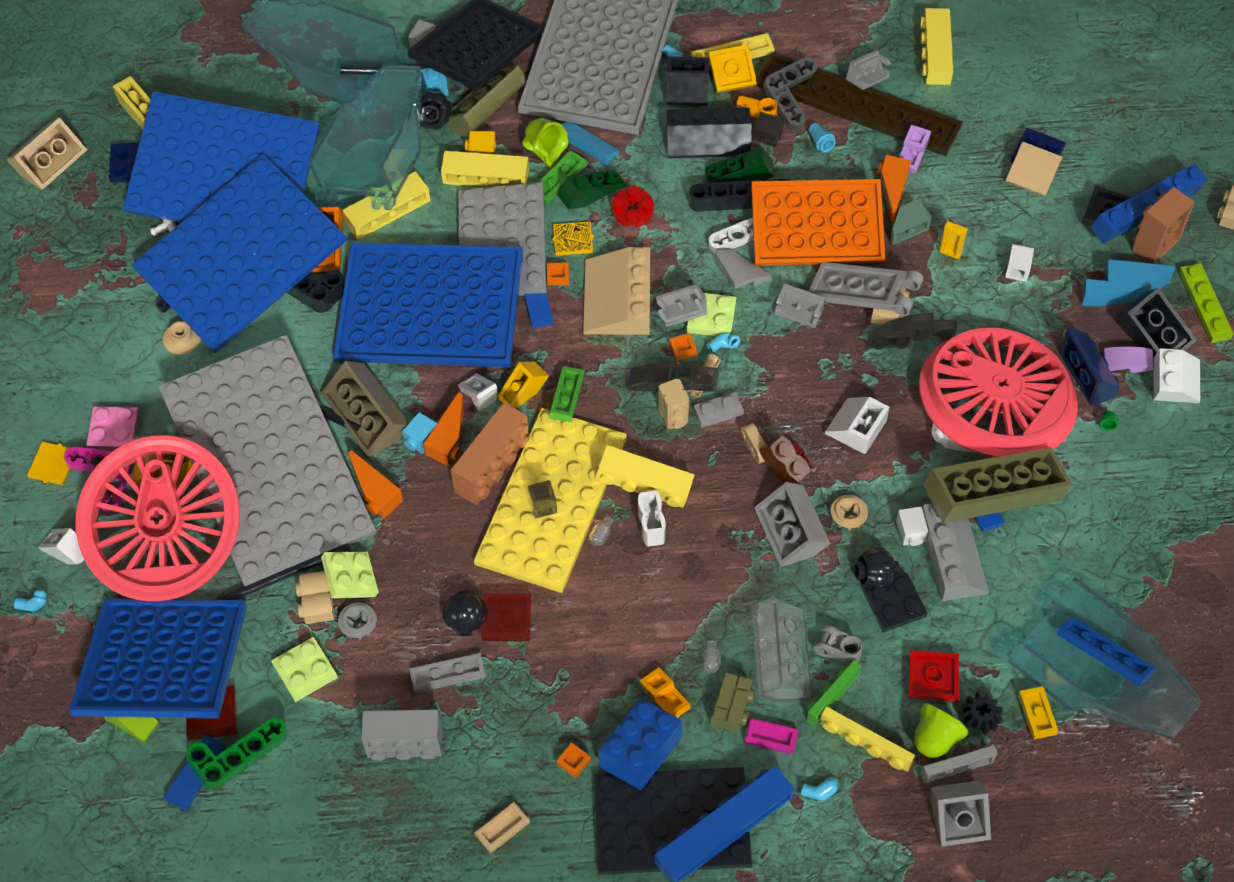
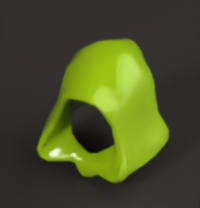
M539 118L529 122L522 144L526 149L534 152L549 168H552L559 160L561 153L567 148L569 139L567 130L563 128L562 124L545 118Z
M928 703L921 707L920 722L915 729L914 743L917 750L924 756L938 758L946 754L956 742L968 735L966 727L943 710Z

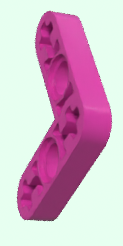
M71 447L65 452L64 459L67 466L72 470L93 472L96 466L92 464V461L97 457L105 458L113 451ZM76 455H79L80 458H77L75 461H72L71 458H75ZM132 464L125 468L129 474L131 473ZM119 473L114 480L121 481L118 489L125 493L128 482ZM107 489L101 503L109 504L110 495H112L114 506L121 507L123 498ZM100 508L101 513L106 516H114L118 513Z

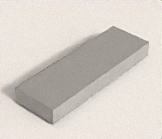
M481 653L409 668L414 693L486 678Z
M993 745L923 767L921 777L924 783H929L992 764L997 756V750Z

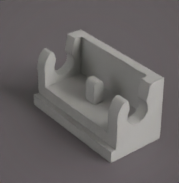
M878 50L872 51L850 62L846 80L864 90L889 78L890 72L882 67V62L885 65H890L891 62L879 54Z
M784 283L776 301L777 306L774 314L816 328L824 310L825 297Z
M697 284L656 296V301L661 307L658 313L667 327L707 315L706 296Z

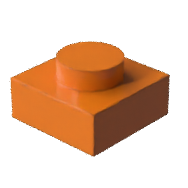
M568 262L547 263V286L569 285Z
M690 333L669 339V345L676 361L697 356V349Z
M571 742L556 760V765L576 779L590 763L591 756Z

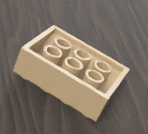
M627 247L585 260L583 334L650 335V247Z

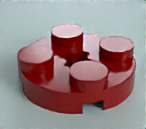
M630 186L628 189L622 190L612 200L613 217L623 226L629 227L630 224L640 227L647 224L653 217V198L638 186ZM635 205L637 209H629V206Z

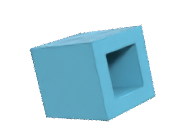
M431 68L421 69L425 91L441 92L445 96L449 95L445 75Z
M419 412L402 431L404 444L410 450H417L423 454L425 452L423 444L437 423Z

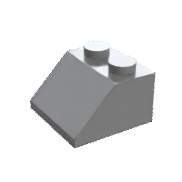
M980 780L931 787L932 811L941 847L991 840L988 792Z

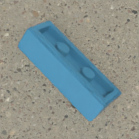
M568 121L562 124L563 128L567 130L570 144L605 165H608L619 153V149L575 123Z

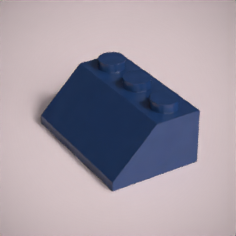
M1074 328L1067 329L1059 354L1090 406L1114 399L1120 387L1119 381L1109 370L1106 359L1102 358L1098 352L1096 342L1091 340L1086 332Z

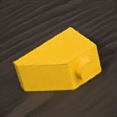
M519 362L497 395V398L502 403L517 409L540 391L549 375L536 362Z

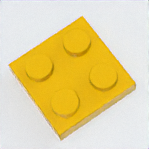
M748 45L708 52L707 55L716 93L757 85Z

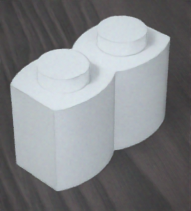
M656 490L641 492L638 496V517L642 524L643 541L647 547L663 545L665 542L666 523L662 514L661 497Z

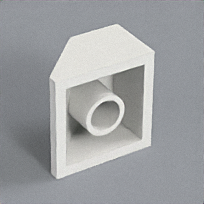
M1160 348L1154 357V400L1200 403V360L1183 350Z

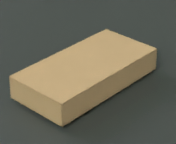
M512 802L475 831L474 834L491 854L527 826L530 820L518 805Z

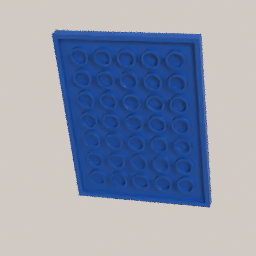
M153 91L123 211L182 223L263 154L304 194L320 123Z
M263 154L136 260L132 267L216 354L348 239Z
M351 243L333 356L335 362L510 367L524 253L523 247Z

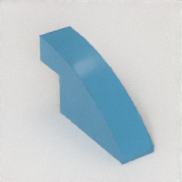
M1108 259L1104 271V281L1085 280L1082 289V306H1111L1135 301L1147 291L1157 287L1161 289L1171 281L1175 266Z

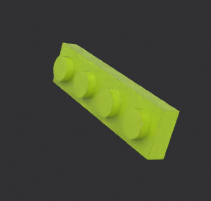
M1202 264L1180 267L1179 274L1210 343L1232 339L1234 333Z

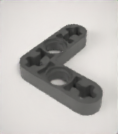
M804 57L770 74L763 84L764 91L769 98L777 102V111L790 129H799L804 123L805 114L789 88L814 75L817 70V62L811 57ZM804 65L811 66L810 70L807 68L800 73ZM785 73H794L796 79L788 80ZM779 79L781 80V82H779V83L777 84L776 88H775V86H770V85H769L770 82H772V83L774 84V83L778 82ZM779 98H787L789 100V105H781L779 103ZM792 116H793L794 118L798 117L799 120H798V121H796V120H793V121H792L791 118H792Z

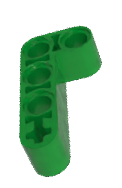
M277 717L268 719L216 757L206 744L202 742L192 743L187 749V763L203 786L210 790H216L281 745L286 738V724ZM271 729H273L274 731H278V730H279V734H278V735H277L276 733L270 734V730H271ZM252 742H257L261 747L253 751L248 748V745ZM196 752H201L205 755L200 761L192 759V755ZM231 757H238L241 760L237 765L227 763V760ZM211 771L220 774L216 780H209L206 777Z

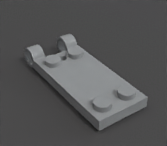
M822 262L808 292L825 297V302L893 310L898 315L907 316L910 313L913 302L906 296L897 297L901 285H904L909 290L916 291L920 289L924 278L917 271H900Z

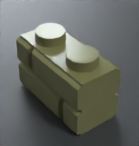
M729 673L723 674L711 715L710 725L721 729L725 728L736 733L739 732L741 725L746 726L749 711H745L747 703L752 704L755 695V689H751V679L737 677Z

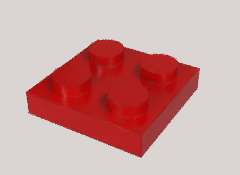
M910 650L908 699L958 703L959 654Z

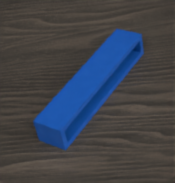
M1193 164L1100 214L1091 226V229L1101 242L1105 244L1139 225L1144 218L1143 212L1150 204L1154 205L1163 192L1167 193L1175 187L1187 197H1191L1202 188L1208 179L1199 167Z
M776 766L771 770L765 769L760 772L756 777V781L750 785L748 783L742 785L737 790V795L730 800L729 798L723 799L716 806L717 809L711 814L708 812L703 814L696 821V825L690 829L688 827L684 828L676 835L677 839L670 844L668 842L662 844L656 850L654 863L669 882H681L794 797L795 788Z

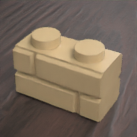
M674 379L659 386L658 410L661 417L664 418L663 421L667 429H678L685 426L688 422L689 397L680 379Z

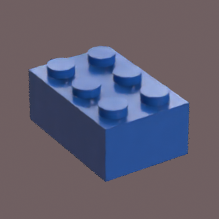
M640 698L599 749V767L635 788L642 790L681 740L682 720Z

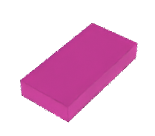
M750 718L744 743L793 755L798 729Z

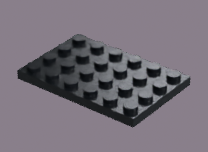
M472 0L408 49L407 57L476 91L543 35L544 27L489 0Z
M744 767L656 771L642 790L635 788L613 774H594L599 875L661 872L654 863L656 850L666 842L670 844L677 839L676 835L684 828L688 827L690 829L696 825V821L707 812L711 814L717 809L716 806L723 799L729 798L730 800L737 795V790L745 784ZM749 831L697 870L752 867Z

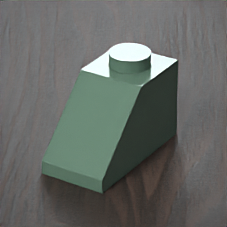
M920 199L912 202L908 201L900 206L892 229L891 245H895L930 229L932 217Z

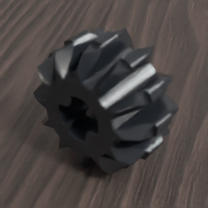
M977 692L974 698L971 696L967 697L966 704L961 706V711L963 712L960 717L961 721H967L966 729L973 727L974 734H978L979 730H982L984 735L989 733V729L994 732L998 728L997 724H1001L1003 717L1000 715L1003 709L1000 706H996L998 699L989 700V693L985 694L984 698H982L979 692ZM979 712L985 713L984 716L979 715Z

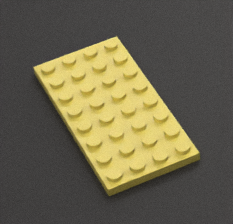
M541 408L529 435L530 439L524 446L474 559V565L563 593L608 485L596 479L606 445L622 450L627 434L573 418L572 423L550 419V410Z

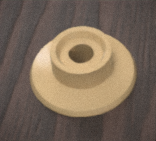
M179 321L170 325L165 330L162 342L167 351L182 355L195 350L199 346L201 339L184 321Z

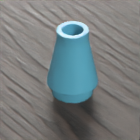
M814 123L809 127L808 131L819 151L829 152L834 148L836 141L833 134L822 128L818 123Z

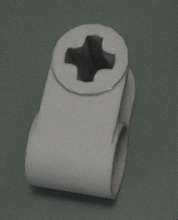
M823 626L821 630L823 634L819 643L814 645V650L823 657L834 659L846 665H850L853 660L858 663L862 653V642L860 639L839 631L832 626ZM852 648L856 650V652L848 653L846 649Z

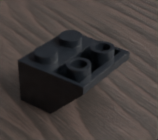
M668 57L666 105L708 106L709 58Z

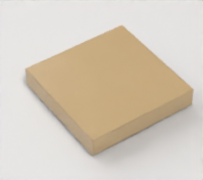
M1022 142L1006 182L1046 197L1062 161V156Z

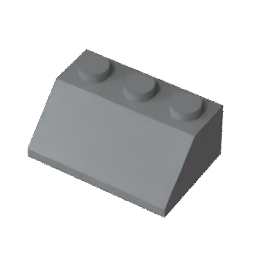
M786 482L754 507L781 567L814 557L830 545L804 485Z

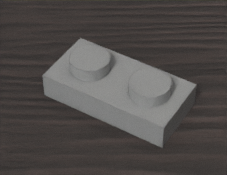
M736 392L693 406L701 428L744 415L743 407Z

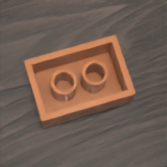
M1175 187L1167 193L1163 192L1154 205L1150 204L1144 210V218L1138 225L1139 232L1133 239L1135 243L1132 251L1148 263L1155 264L1180 241L1195 202Z

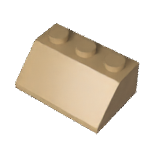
M59 117L51 120L6 160L20 176L40 190H43L85 153L87 149Z

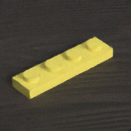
M768 33L693 51L691 52V57L708 58L707 54L710 51L748 45L751 59L772 54L774 46Z
M826 706L820 720V724L823 725L825 730L830 733L840 734L850 744L860 745L867 749L870 755L876 758L881 757L889 761V764L895 769H903L908 772L913 763L914 754Z

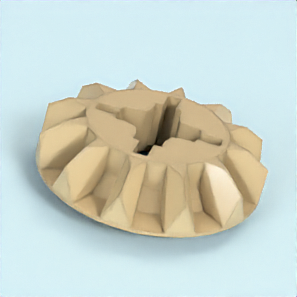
M844 495L833 502L830 513L833 522L835 521L839 528L845 527L850 530L855 527L859 528L866 522L868 508L859 497ZM854 507L853 515L845 518V511L848 512Z

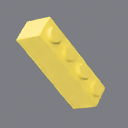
M926 8L924 17L920 18V29L924 30V32H921V44H924V48L921 51V60H925V63L922 65V76H926V84L951 85L953 57L950 9Z
M130 76L115 84L113 88L118 102L143 130L151 99Z
M444 151L441 168L443 184L479 187L527 184L529 175L528 157Z
M416 171L405 175L400 180L386 185L383 189L343 209L345 224L357 240L430 202L429 188Z
M606 445L596 475V479H599L604 484H614L628 492L641 493L656 490L661 497V501L666 502L672 507L682 508L685 505L694 478V474L609 445Z

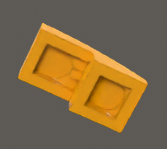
M660 667L640 680L641 685L660 709L677 718L691 709L690 703L675 688L674 682Z

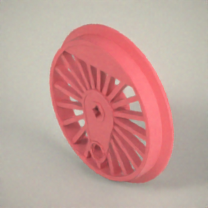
M978 328L960 333L938 345L929 354L919 377L921 401L935 426L958 445L983 456L993 458L1049 447L1054 449L1068 437L1076 421L1078 412L1077 395L1067 369L1059 358L1042 343L1016 331L1002 328ZM984 343L991 344L994 361L991 360L983 345ZM998 344L1008 346L1004 365L1001 364ZM974 345L980 357L976 356L967 346ZM1013 348L1022 351L1023 354L1011 368L1009 365ZM1029 355L1037 360L1017 372ZM944 359H946V360L950 361L951 363H950V365L948 366V365L941 364L942 361H943ZM1042 366L1048 369L1047 372L1027 376ZM937 372L946 374L951 379H938ZM1054 378L1057 384L1036 383ZM940 388L963 389V391L943 395ZM1040 392H1048L1053 394L1052 396ZM973 397L972 400L955 410L948 404L949 402ZM978 404L982 405L970 423L960 416ZM987 410L992 411L988 431L975 426ZM1021 411L1032 421L1030 425L1026 422ZM1010 412H1012L1023 432L1022 436H1014ZM998 413L1003 414L1006 435L994 433Z
M175 436L143 437L126 443L111 452L90 474L82 489L77 505L75 525L78 545L92 573L113 591L128 598L141 601L172 600L187 595L203 586L226 562L238 534L240 522L239 499L228 471L207 449L192 441ZM164 454H176L173 468L164 463ZM156 455V459L145 464V457ZM184 456L190 457L195 460V463L178 487L177 479ZM136 461L142 474L140 487L125 469ZM203 466L210 475L181 499V496L200 467ZM162 468V475L156 478L155 472L157 469ZM119 473L122 474L138 494L137 501L111 485ZM213 481L217 483L220 492L185 506ZM109 489L136 506L135 511L101 503L106 490ZM223 499L224 511L186 515L188 512ZM99 508L134 516V519L97 522ZM161 515H162V516H163V519L159 520V523H158V522H157V519H160V518H161ZM224 518L223 531L186 523V521ZM135 525L133 529L99 542L97 529ZM184 529L219 536L220 540L216 549L210 548L186 533ZM139 533L138 536L109 560L106 559L102 551L103 548ZM179 536H183L211 554V557L206 563H200ZM143 541L125 570L116 571L112 567ZM173 541L177 543L192 564H181ZM166 543L174 566H167ZM159 545V567L152 568ZM150 546L145 567L142 569H135V567L143 557L144 553Z

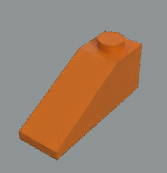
M886 155L884 163H879L877 175H881V192L890 222H895L909 174L911 160Z
M458 392L423 444L426 456L447 466H450L453 460H457L461 453L464 416L462 393Z
M351 450L348 453L349 459L366 501V507L373 515L378 514L385 519L403 501L401 489Z

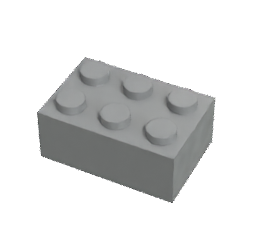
M438 710L363 711L361 740L368 758L384 760L386 757H396L400 760H407L411 757L434 759L436 756H442L443 728Z

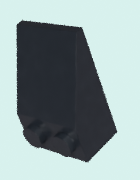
M1159 287L1142 294L1115 317L1131 339L1142 348L1153 350V357H1155L1160 348L1186 351L1198 341Z

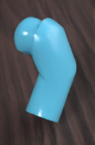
M666 45L663 49V54L668 57H683L681 52L669 45Z
M722 333L710 341L706 347L710 353L716 352L721 347L736 348L740 344V338L734 334Z
M42 590L34 591V597L30 599L17 597L14 608L33 612L38 611L46 604L47 593Z
M827 777L818 786L804 783L801 795L824 801L837 791V780L833 777Z

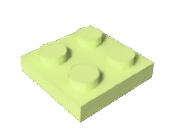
M704 293L707 301V315L688 320L687 333L718 336L722 333L731 334L736 297Z
M324 552L321 559L331 598L376 597L378 588L368 552Z
M314 637L271 660L272 665L295 702L338 678Z

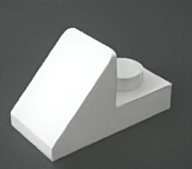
M477 373L458 385L462 393L471 397L477 411L483 410L497 400L496 384Z

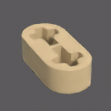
M753 423L742 426L741 433L753 458L757 464L765 462L759 450L765 443Z

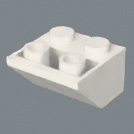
M871 397L847 398L825 431V434L866 454L886 423L890 407Z

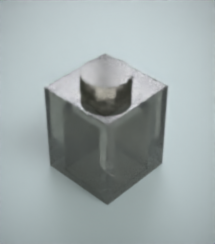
M760 112L758 119H754L751 125L753 141L777 147L783 133L784 119Z
M551 481L528 485L529 501L534 518L556 514L557 503Z

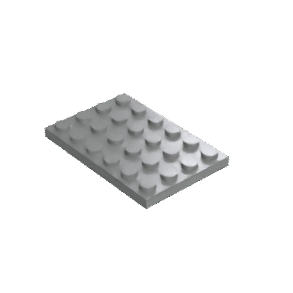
M543 182L459 190V245L523 247L519 296L532 293H547Z

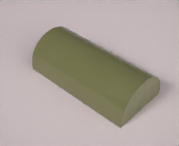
M518 65L504 67L476 91L472 90L451 110L449 122L447 123L449 128L462 137H468L470 131H475L525 84V77Z

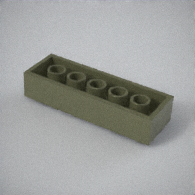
M1052 447L933 468L923 486L942 523L1060 501L1072 486V483Z

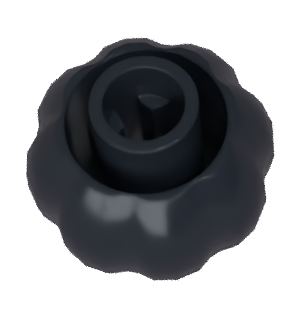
M426 91L415 100L413 116L421 127L439 130L449 122L452 105L443 93Z
M881 547L866 549L858 557V561L854 563V576L856 580H859L865 588L870 589L886 588L894 582L895 575H898L900 572L899 562L894 561L893 556Z
M469 590L457 591L456 595L451 596L446 601L442 609V617L445 624L457 631L458 636L463 637L471 636L473 631L478 630L485 623L488 615V608L485 602L475 595V592Z

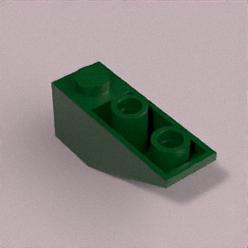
M763 147L753 149L706 166V183L767 180L774 177L773 160Z
M616 170L566 176L558 197L568 209L583 208L619 190L626 183Z

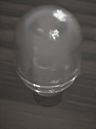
M606 516L602 523L598 522L590 531L589 541L592 545L599 547L608 540L612 531L610 526L614 521L610 516Z
M708 641L707 649L702 654V668L708 674H715L721 668V654L717 650L716 641Z

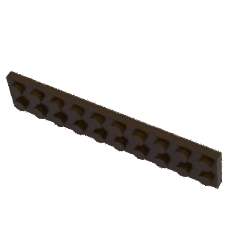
M772 52L756 79L757 85L755 86L763 88V84L770 74L796 62V60ZM804 65L800 73L807 68L810 70L811 66ZM818 68L812 77L789 88L795 100L902 141L905 140L911 125L929 130L931 135L926 149L947 157L963 124L962 121L869 87L862 90L845 78ZM785 73L788 80L796 79L794 73ZM779 79V81L774 84L770 82L769 85L775 86L776 88L777 84L781 82V80Z

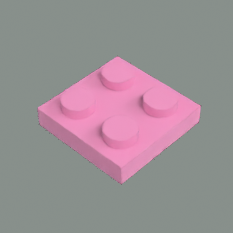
M93 407L87 448L114 451L122 445L135 440L140 414L138 407Z

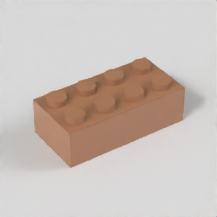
M506 403L501 405L450 470L456 494L475 505H478L482 499L487 498L492 485L500 481L506 467L514 463L517 453L521 448L524 449V446L530 439L526 414Z

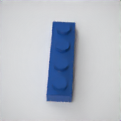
M1073 616L1058 629V636L1138 686H1142L1155 671L1156 667Z

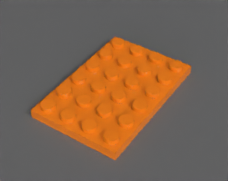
M881 179L752 181L755 265H821L822 262L837 264L885 263Z

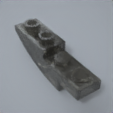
M921 313L897 318L869 332L866 346L867 349L876 350L884 348L905 349L911 348L913 340L940 339L946 341L955 337L957 320H934L933 313Z
M671 361L641 365L630 369L628 390L658 392L660 384L680 379L684 390L717 392L719 368L696 366V362Z

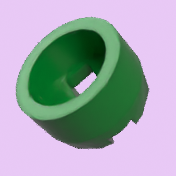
M1105 411L1100 417V427L1106 431L1115 430L1119 425L1117 414L1112 411Z

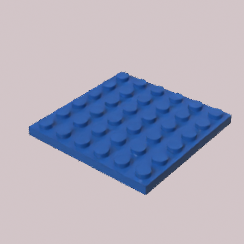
M104 599L69 707L70 715L90 717L219 718L247 609L246 601Z

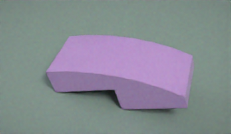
M911 125L899 158L911 160L909 172L916 174L931 131Z
M1142 347L1104 348L1105 359L1110 371L1130 369L1131 373L1154 370L1152 349Z

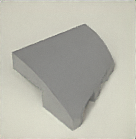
M726 249L715 252V263L724 278L728 277L734 289L751 282L753 286L772 279L769 272L733 250Z

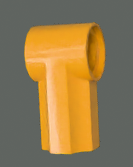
M739 96L736 108L750 107L751 117L759 119L761 124L765 126L775 124L777 121V102L774 99L764 98L757 100L746 96Z

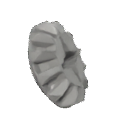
M353 603L342 610L338 618V625L342 634H345L350 639L358 638L361 640L366 635L370 636L371 631L376 628L377 617L369 605ZM360 616H362L361 619L363 624H358L357 627L354 628L353 620H357Z

